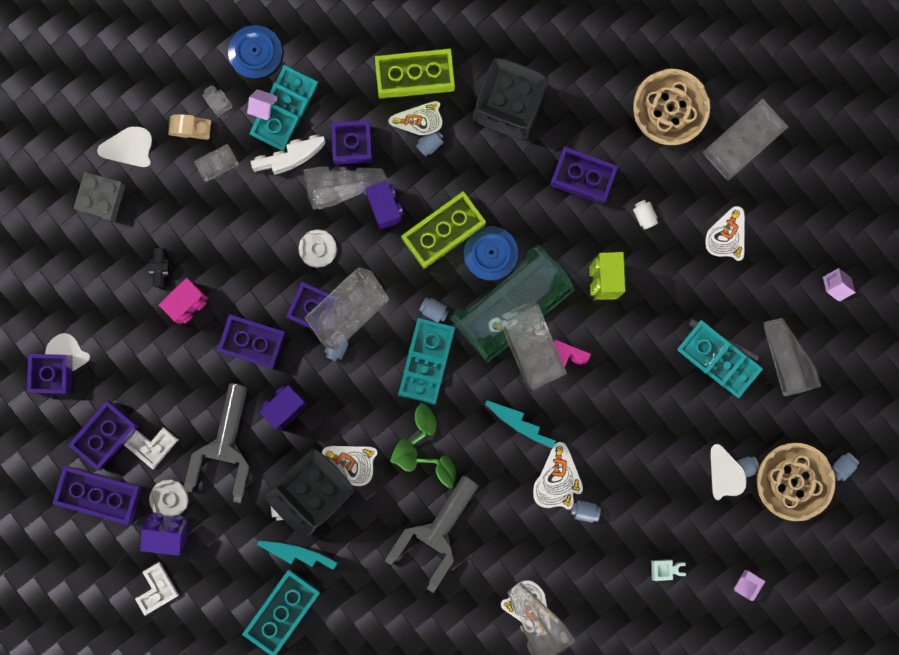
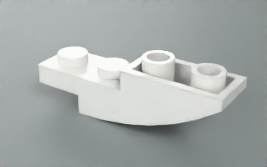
M313 135L309 137V140L301 141V139L290 141V144L286 145L287 153L278 151L270 157L265 155L255 157V160L251 161L252 169L256 172L272 168L274 175L293 169L314 156L326 144L324 136Z

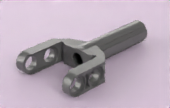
M229 384L217 437L211 443L192 453L184 491H193L194 486L197 484L202 458L205 455L208 458L237 464L239 462L233 489V502H242L250 465L239 451L235 441L248 389L246 386Z
M462 476L432 524L405 529L388 554L385 562L392 565L399 558L413 534H416L418 539L441 554H446L429 581L427 590L434 593L454 562L448 533L479 487L478 484L468 477Z

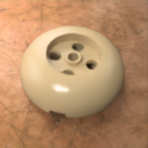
M665 69L650 75L639 86L633 102V112L638 127L648 138L664 145H679L692 140L702 131L709 118L710 101L704 89L705 87L695 76L683 70ZM663 93L668 94L669 99L667 101L662 100L661 95ZM680 101H685V108L679 106ZM667 107H672L673 111L669 112ZM654 111H660L661 117H655ZM673 118H677L679 120V124L674 125L671 122V120Z
M790 443L775 448L763 459L757 473V490L763 504L773 514L790 521H804L820 514L829 505L835 490V475L827 458L819 450L806 444ZM786 465L791 467L789 474L784 473ZM805 471L809 473L807 480H804L802 477V473ZM791 479L796 480L795 485H792L793 483H791ZM780 484L785 485L784 492L778 491V486ZM798 490H802L804 492V496L802 498H798L796 496V492Z

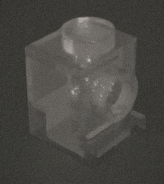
M211 85L204 90L202 96L217 117L233 107L229 99L225 101L227 97L221 89L217 91Z

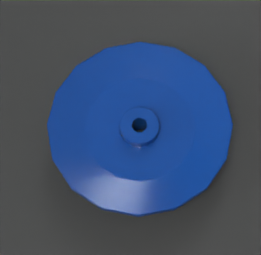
M258 25L247 26L236 32L230 40L228 48L229 61L235 71L244 77L252 79L263 78L273 73L280 64L283 53L281 42L276 34L267 27Z
M495 226L479 229L467 239L464 248V260L468 269L478 278L488 281L499 280L509 275L516 266L518 259V247L513 236L506 230Z

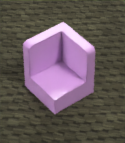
M257 89L249 97L247 114L268 120L270 118L271 106L277 101V96Z
M838 268L823 277L826 292L836 300L841 301L855 293L851 277Z
M744 570L734 587V591L754 601L765 581Z

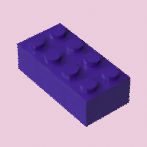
M63 466L53 504L130 525L133 522L143 487L71 466Z

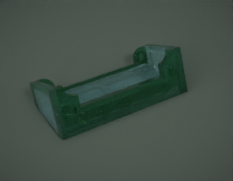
M538 244L527 252L524 265L469 310L466 308L458 309L450 319L484 361L488 363L570 295L574 288L563 269Z

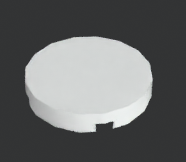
M312 230L300 240V257L310 267H325L336 257V242L326 231Z
M161 481L154 486L150 493V506L154 513H162L164 516L180 515L187 508L189 501L188 492L184 491V486L177 481Z

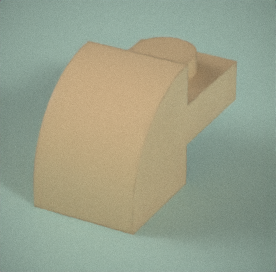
M192 115L170 116L168 135L208 140L211 120L196 118Z

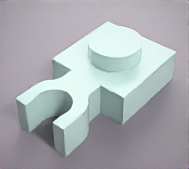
M672 560L651 561L653 581L673 580V574L686 576V573H679L678 571L680 566H685L684 562L672 565Z

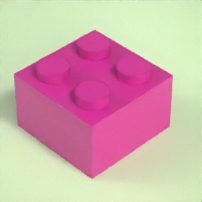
M186 278L159 306L174 322L181 325L182 323L186 324L193 317L191 314L196 309L199 311L206 305L208 297L192 281Z

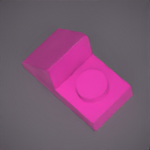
M554 340L552 344L553 351L562 370L565 368L569 357L572 358V362L582 365V363L586 364L591 355L557 340Z

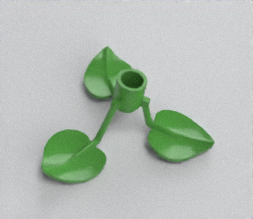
M421 402L415 411V422L417 427L423 431L422 434L411 442L408 439L400 440L390 462L397 464L408 472L415 469L417 462L436 463V474L439 480L445 486L452 489L455 486L456 470L454 463L449 457L442 456L440 461L438 459H416L417 450L412 445L425 437L426 434L434 435L437 426L432 410L425 403Z

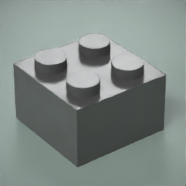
M84 172L73 209L80 213L115 222L125 185L119 181Z

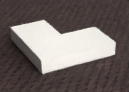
M164 427L152 441L147 439L138 430H135L124 443V446L150 468L155 469L179 439Z
M161 562L143 571L152 589L135 600L144 615H147L179 596Z

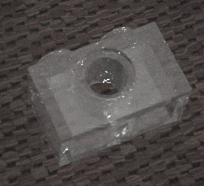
M228 144L194 161L205 182L239 165Z

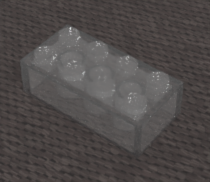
M762 99L713 142L703 154L729 181L785 131L788 126Z
M358 267L316 306L305 319L325 347L337 350L390 299L372 271Z
M531 301L498 317L526 386L534 390L567 374L537 303Z

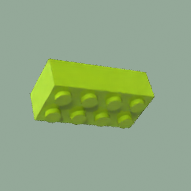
M451 49L375 56L379 99L453 92L455 90Z
M463 191L403 234L401 239L422 268L425 269L484 227L486 221Z
M623 252L599 253L591 265H589V276H593V282L590 284V295H594V300L617 299L625 292Z

